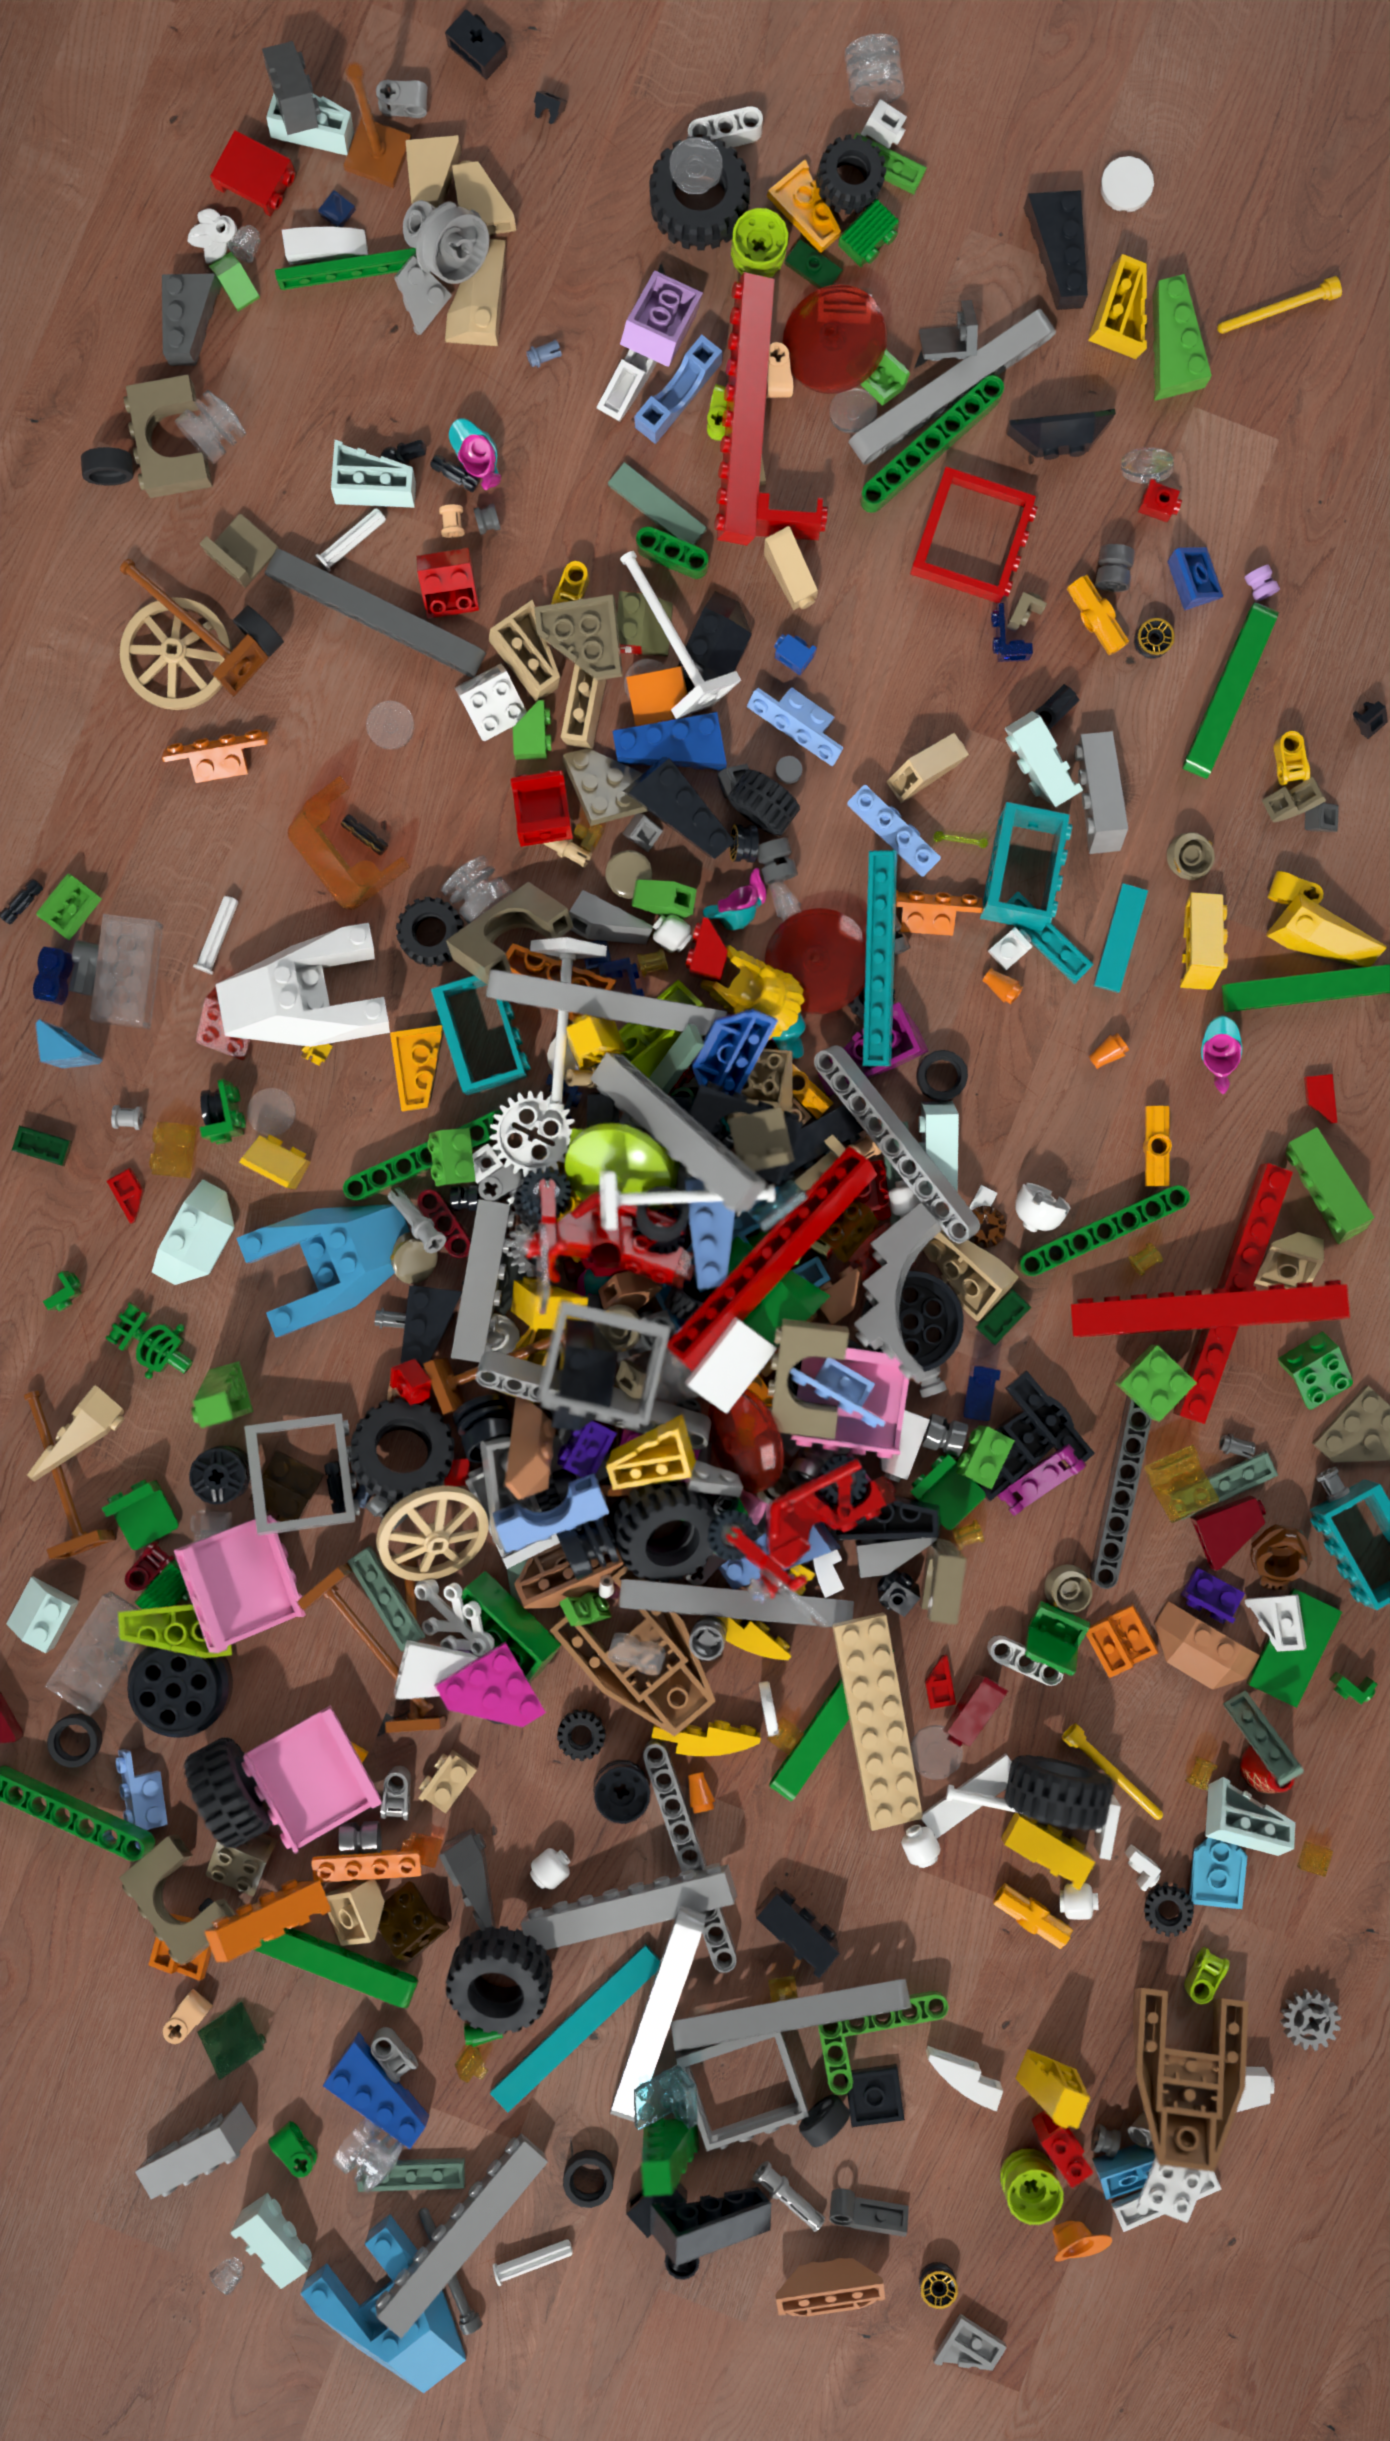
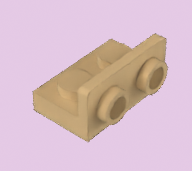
M453 1749L448 1756L444 1753L434 1766L438 1769L433 1777L427 1775L419 1786V1789L422 1791L419 1799L422 1801L424 1799L428 1800L445 1814L478 1769Z

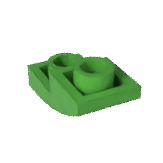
M588 1592L580 1598L567 1597L559 1602L571 1626L588 1625L612 1617L608 1609L609 1603L607 1599L600 1597L599 1593Z

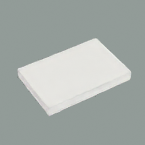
M735 1317L685 1383L722 1411L728 1413L777 1348Z

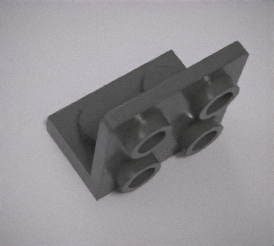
M972 300L961 301V311L956 312L957 326L919 330V339L924 359L939 361L943 358L955 357L966 359L969 356H977L978 323Z

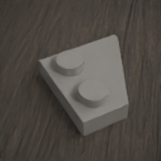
M410 256L394 278L398 289L403 294L405 308L409 311L414 323V332L417 335H421L452 295L430 272L426 273L421 270L417 259L414 256Z
M697 1460L692 1477L684 1478L687 1489L690 1491L740 1497L743 1489L738 1474Z
M960 2314L933 2356V2361L937 2365H942V2362L955 2363L958 2364V2367L963 2368L978 2367L983 2370H993L1007 2347L1004 2341Z

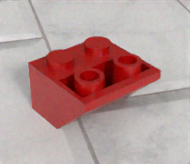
M469 548L416 556L417 573L427 619L479 611Z
M703 917L702 924L696 923L693 934V942L696 943L695 950L689 949L686 968L690 969V976L721 983L728 951L709 918Z

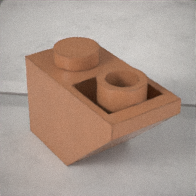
M851 1265L838 1274L840 1277L838 1281L833 1284L827 1281L819 1287V1289L830 1295L821 1305L820 1309L832 1325L853 1311L857 1306L863 1271L860 1265L854 1269Z
M628 1271L615 1274L598 1292L604 1310L612 1305H625L638 1311L663 1287L661 1283L651 1278Z

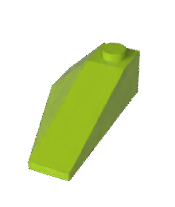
M193 1604L118 1612L119 1640L202 1658L232 1655L231 1645L219 1653L209 1652Z

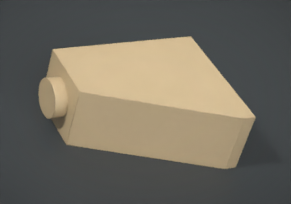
M458 135L405 140L411 204L422 200L431 203L436 209L444 203L454 176L452 165H457L461 156Z
M466 160L458 163V165H452L459 207L466 208L469 211L473 209L478 212L487 226L489 235L517 231L513 212L478 161Z
M788 526L765 539L764 557L792 609L795 610L799 607L801 609L808 608L815 602L814 599L817 598L818 589L790 527Z
M953 733L908 759L886 782L900 803H903L958 766L969 754L964 744Z

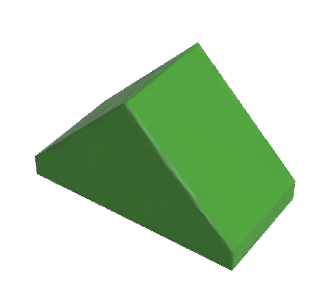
M231 252L209 265V268L216 275L220 285L237 311L242 310L260 298L241 263Z

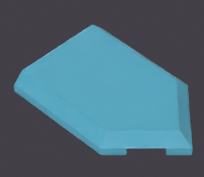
M1208 1837L1193 1850L1189 1890L1193 1904L1242 1909L1247 1855L1239 1845Z

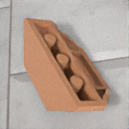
M518 1396L515 1401L505 1485L517 1499H522L548 1489L551 1458L553 1457V1437L556 1434V1428L551 1427L552 1420H549L542 1410L528 1400Z
M558 1543L530 1557L514 1585L525 1609L555 1608L560 1605L559 1602L567 1597L577 1598L599 1588L600 1578L604 1575L612 1577L623 1565V1561L618 1550L617 1556L619 1561L614 1564L607 1553L603 1555L607 1567L602 1568L598 1561L594 1559L591 1561L593 1573L577 1580L561 1544Z
M1168 1600L1154 1622L1165 1661L1212 1690L1247 1679L1260 1657L1259 1654Z
M836 2258L833 2261L810 2262L806 2265H799L775 2294L779 2315L789 2314L803 2317L861 2309L876 2301L885 2300L883 2278L853 2258Z

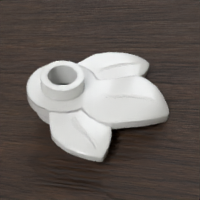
M205 209L198 213L200 224L195 225L191 229L187 240L188 243L195 247L204 248L205 262L211 264L226 254L227 245L237 237V226L230 217L220 216L213 209Z

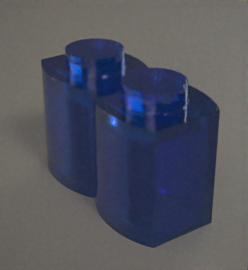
M44 946L38 956L39 974L34 980L33 995L36 1000L62 1006L68 996L67 979L73 967L72 955L62 949Z

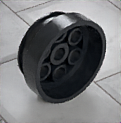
M909 1271L900 1299V1329L904 1344L910 1340L916 1343L917 1350L910 1356L914 1358L924 1372H927L946 1362L957 1349L964 1328L963 1311L957 1296L944 1281L928 1273ZM908 1287H912L916 1291V1299L910 1303L903 1299V1291ZM867 1299L863 1303L860 1318L874 1308ZM932 1300L939 1304V1312L934 1316H930L926 1312V1305ZM907 1314H913L916 1317L917 1323L912 1329H906L903 1325V1318ZM931 1327H936L940 1333L939 1339L935 1342H929L926 1338V1332ZM870 1344L867 1346L869 1351H875ZM881 1347L876 1350V1352L884 1353Z
M147 1646L137 1656L130 1669L127 1682L129 1702L137 1718L153 1732L173 1738L193 1736L210 1727L227 1708L233 1690L232 1671L226 1656L202 1658ZM176 1656H181L186 1660V1668H179L176 1665ZM151 1665H157L160 1668V1677H155L151 1674ZM196 1674L205 1676L207 1680L206 1686L197 1684L195 1680ZM171 1683H177L181 1687L180 1695L171 1692ZM146 1691H150L155 1695V1703L146 1701ZM190 1702H199L201 1712H194L190 1707ZM165 1709H170L175 1713V1721H169L165 1717Z

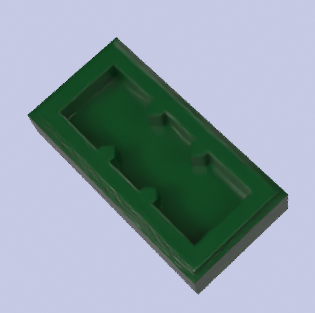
M801 239L784 263L824 293H829L843 272L840 267Z
M19 1125L11 1151L65 1166L72 1141Z
M1011 1289L975 1328L995 1346L1032 1307Z

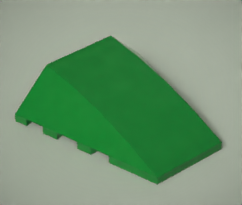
M738 1236L731 1241L727 1278L755 1248ZM789 1270L742 1323L778 1348L779 1343H775L776 1327H782V1320L806 1322L830 1295ZM718 1287L707 1288V1290L712 1295Z

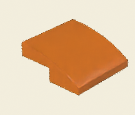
M682 666L626 677L635 726L676 719L671 709L687 696ZM691 714L681 718L691 717Z
M1134 1604L1126 1606L1094 1623L1086 1634L1109 1678L1133 1668L1135 1663L1158 1654L1159 1651Z
M169 1913L175 1919L183 1922L193 1920V1918ZM157 1937L155 1938L149 1966L169 1974L178 1972L199 1981L205 1978L212 1952L210 1946L191 1962L180 1965L169 1955V1948L165 1942Z

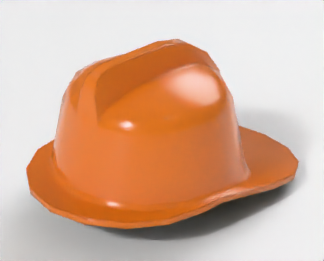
M1066 2221L1055 2225L1052 2229L1054 2242L1058 2250L1055 2261L1058 2262L1069 2258L1097 2254L1105 2250L1112 2243L1111 2236L1093 2235L1081 2221Z

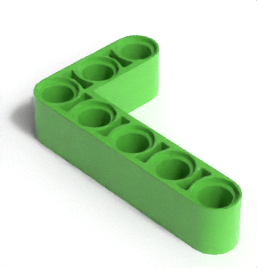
M927 1991L909 1995L910 2002L916 2006V2012L912 2016H905L902 2010L890 2012L889 2018L885 2021H879L875 2015L866 2016L863 2023L859 2026H854L849 2020L839 2021L837 2027L832 2031L826 2030L823 2024L818 2025L830 2089L838 2095H844L851 2090L853 2085L845 2041L846 2036L939 2020L948 2012V2003L945 1996L938 1991ZM934 1998H938L943 2002L942 2008L936 2012L928 2008L929 2002ZM831 2046L841 2047L843 2050L842 2055L838 2058L830 2057L828 2050ZM839 2073L845 2074L848 2078L847 2083L842 2086L835 2085L833 2083L834 2076Z

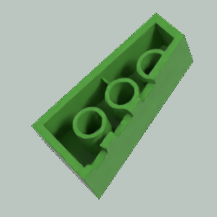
M1185 274L1159 280L1153 292L1154 401L1203 389L1212 376Z
M1316 1127L1289 1142L1286 1148V1157L1289 1163L1296 1167L1301 1182L1308 1189L1337 1244L1339 1245L1365 1231L1375 1217L1319 1129Z
M240 1361L213 1368L207 1372L193 1400L194 1407H192L193 1419L195 1423L200 1424V1428L254 1412Z

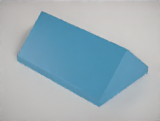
M40 1019L36 1022L40 1062L64 1069L96 1065L103 1061V1059L62 1027Z
M1135 2144L1118 2150L1114 2158L1103 2155L1092 2159L1106 2200L1143 2188L1156 2157L1155 2150Z

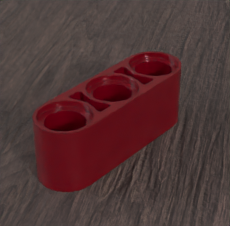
M434 1190L423 1191L419 1194L417 1204L423 1215L434 1222V1228L446 1237L444 1247L455 1258L467 1257L470 1251L471 1239L439 1192ZM430 1194L435 1195L437 1198V1205L433 1209H427L424 1204L425 1198ZM445 1216L449 1217L452 1221L451 1229L446 1232L439 1228V1221ZM459 1238L463 1239L467 1244L466 1250L461 1254L456 1253L453 1248L454 1242Z

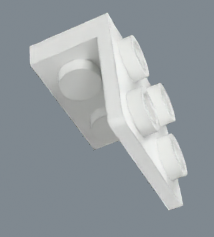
M502 664L455 687L483 741L515 726L527 713Z
M1155 2157L1138 2202L1140 2205L1188 2223L1208 2171L1158 2165L1157 2158Z

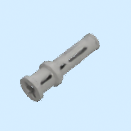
M394 1188L398 1193V1197L391 1190L388 1194V1199L411 1225L413 1236L423 1242V1248L427 1253L439 1251L446 1242V1237L443 1233L438 1232L434 1228V1222L430 1218L424 1217L402 1188Z
M769 2161L763 2162L754 2173L752 2180L756 2184L760 2183L769 2191L771 2198L779 2199L788 2206L814 2232L819 2230L824 2223L825 2217L793 2190L789 2185L788 2179L785 2176L781 2177L771 2168L772 2164Z

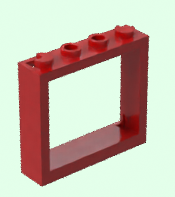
M946 466L910 575L1000 604L1003 595L1008 597L1011 591L1013 581H1010L1009 577L1011 571L1017 572L1021 556H1018L1017 553L1020 546L1025 547L1030 532L1025 529L1028 521L1033 523L1038 509L1037 506H1034L1036 496ZM951 484L1024 507L998 586L925 562Z

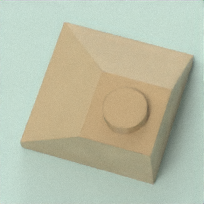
M1297 1232L1273 1242L1261 1263L1255 1283L1266 1287L1273 1284H1285V1288H1296V1283L1312 1282L1324 1262V1239Z
M375 1879L357 1880L325 1894L332 1910L328 1912V1915L341 1946L368 1943L375 1940L384 1906L381 1888Z

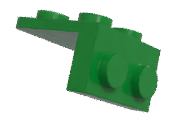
M225 1079L218 1080V1086L226 1121L200 1127L201 1137L210 1140L211 1143H216V1145L232 1142V1137L244 1135L243 1128H246L243 1112L239 1113L237 1102H241L239 1089Z
M1323 1331L1277 1358L1280 1366L1294 1379L1305 1406L1310 1410L1351 1387L1353 1384V1379L1339 1346Z
M941 1455L930 1466L933 1470L926 1477L922 1474L911 1484L914 1487L911 1493L919 1501L940 1505L941 1524L947 1530H953L985 1499L986 1494L975 1481L956 1473L958 1469L957 1462L950 1455L946 1458Z
M144 1479L131 1486L132 1492L125 1496L120 1492L108 1498L109 1504L102 1507L106 1517L114 1515L132 1550H138L179 1527V1521L157 1480L147 1483Z
M1041 1601L1027 1626L1025 1655L1034 1662L1043 1663L1060 1673L1073 1676L1077 1670L1078 1647L1090 1628V1622Z

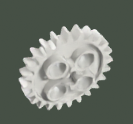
M532 1091L528 1092L527 1099H524L522 1094L518 1093V1102L508 1098L510 1107L507 1108L500 1105L503 1115L494 1114L499 1123L490 1125L492 1129L497 1130V1134L490 1136V1139L497 1140L498 1142L492 1147V1150H501L497 1159H507L504 1165L505 1168L511 1164L515 1165L513 1169L514 1174L523 1169L524 1177L528 1176L530 1170L536 1174L538 1168H541L543 1172H545L546 1167L550 1166L553 1169L559 1170L557 1162L565 1163L563 1155L568 1152L567 1147L570 1143L572 1129H569V1125L575 1122L574 1119H566L570 1112L569 1109L564 1111L549 1110L548 1104L551 1103V1095L547 1100H543L544 1095L541 1091L537 1098H534ZM525 1109H531L534 1112L535 1117L530 1124H524L520 1120V1113ZM548 1121H555L559 1125V1130L554 1136H548L544 1132V1125ZM515 1122L529 1130L537 1127V1133L554 1141L555 1146H550L538 1139L530 1142V1136L513 1128L512 1123ZM513 1133H519L523 1138V1143L519 1148H512L508 1143L509 1136ZM541 1144L546 1147L547 1155L544 1159L537 1160L533 1157L532 1151L536 1145Z

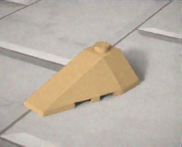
M489 239L488 252L482 266L471 278L460 283L447 313L445 342L498 346L506 240Z

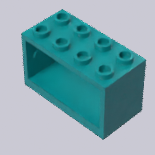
M1006 802L998 818L982 902L983 911L980 913L979 919L1042 931L1046 924L1051 923L1052 917H1055L1058 908V901H1054L1057 891H1060L1063 881V875H1059L1067 859L1068 850H1065L1064 847L1066 840L1070 839L1072 824H1068L1069 814ZM1013 826L1054 834L1040 910L999 902Z
M475 975L431 989L462 1092L467 1096L527 1078V1070H531L525 1052H520L519 1045H522L523 1041L519 1029L516 1026L513 1027L511 1020L515 1019L512 1006L509 1001L496 999L518 1069L504 1074H494L490 1078L478 1082L474 1081L449 997L487 985Z
M1364 1479L1349 1487L1350 1492L1342 1498L1331 1502L1326 1500L1311 1508L1310 1512L1313 1517L1310 1518V1521L1316 1531L1322 1532L1326 1540L1323 1544L1331 1556L1335 1555L1339 1563L1336 1565V1568L1343 1579L1347 1578L1352 1587L1349 1588V1591L1357 1603L1361 1602L1365 1607L1368 1606L1377 1611L1390 1603V1581L1371 1591L1331 1517L1353 1507L1364 1499L1390 1546V1501L1381 1484Z

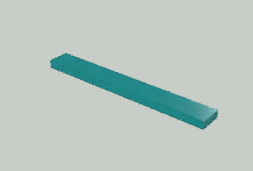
M895 850L869 851L863 1066H891L897 851Z
M645 1943L490 2090L492 2097L507 2113L513 2109L657 1972L661 1959Z

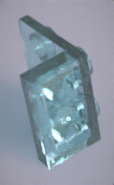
M679 2065L663 2071L661 2074L639 2084L633 2089L634 2122L637 2130L645 2128L672 2112L678 2121L681 2120L688 2129L697 2124L696 2084Z

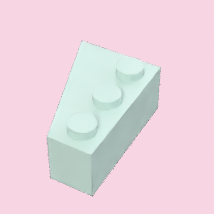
M273 93L266 117L271 138L348 155L354 135L351 112L324 96L320 98L312 93L313 98H317L321 115L316 116L318 128L287 135Z
M335 440L331 490L335 504L415 507L416 480L413 467L383 456L378 458L367 454L366 450L360 448L356 450L343 445L341 441Z
M1032 711L1005 727L1008 737L1005 738L1006 742L1013 752H1017L1020 758L1017 760V763L1024 774L1028 773L1031 782L1028 784L1036 797L1040 796L1054 807H1057L1083 791L1079 783L1076 784L1072 781L1067 771L1070 767L1067 761H1062L1056 749L1057 744L1041 716Z
M921 1101L919 1133H922V1142H919V1145L958 1192L959 1114L953 1101ZM927 1181L929 1188L933 1190L931 1183Z
M1225 1777L1209 1784L1205 1837L1277 1856L1294 1849V1821L1269 1805H1262L1253 1799L1252 1795L1247 1791L1242 1792L1231 1785V1781Z
M266 2193L241 2210L231 2234L235 2239L241 2236L248 2244L246 2251L250 2255L256 2253L262 2259V2269L280 2289L308 2271L312 2261L311 2251L305 2243L302 2244L296 2236L297 2232L294 2225L290 2221H286L276 2199H272Z

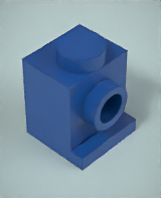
M782 634L774 645L776 649L775 659L799 676H801L814 658L817 650L814 645L810 649L807 648V643L798 636L793 638L789 634L787 636Z

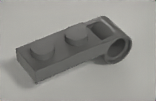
M839 2188L832 2190L829 2220L833 2224L906 2237L908 2232L909 2206L855 2197L853 2191Z

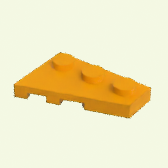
M804 160L771 187L766 197L821 253L839 238L841 230L830 208L819 195L820 188H817L816 180L813 181L809 172V166L806 160Z
M442 1025L390 1032L402 1112L429 1108L443 1033Z

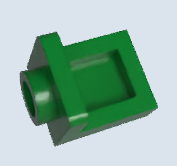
M69 1271L58 1273L65 1288L42 1301L48 1311L57 1309L58 1312H61L73 1304L71 1300L82 1294L79 1289L81 1283L74 1273L70 1274Z
M1337 1672L1329 1679L1336 1685L1333 1689L1346 1700L1350 1696L1361 1705L1364 1701L1367 1702L1374 1696L1375 1688L1378 1685L1374 1680L1365 1677L1360 1685L1356 1687Z

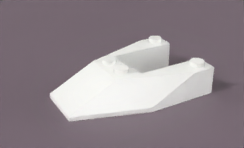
M369 923L341 927L295 944L217 983L216 990L225 1036L311 1047L390 1033L384 997L330 1006L322 969L375 959Z

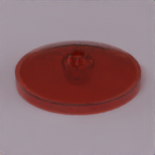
M831 285L812 292L792 311L783 333L782 344L789 351L792 374L806 388L824 394L842 393L859 386L874 373L884 356L888 337L886 320L876 301L865 291L857 287Z
M826 908L803 910L790 916L775 930L766 949L765 964L784 973L792 974L793 978L799 982V985L804 990L802 993L804 1002L801 1005L800 1012L807 1014L831 1013L851 1003L865 986L866 937L860 927L841 912ZM815 955L820 956L817 961H811Z
M747 1388L728 1413H725L711 1403L708 1417L711 1420L709 1436L710 1441L713 1442L712 1448L721 1468L738 1474L743 1487L742 1490L746 1492L759 1493L773 1487L781 1476L784 1457L780 1432L768 1407L759 1396Z

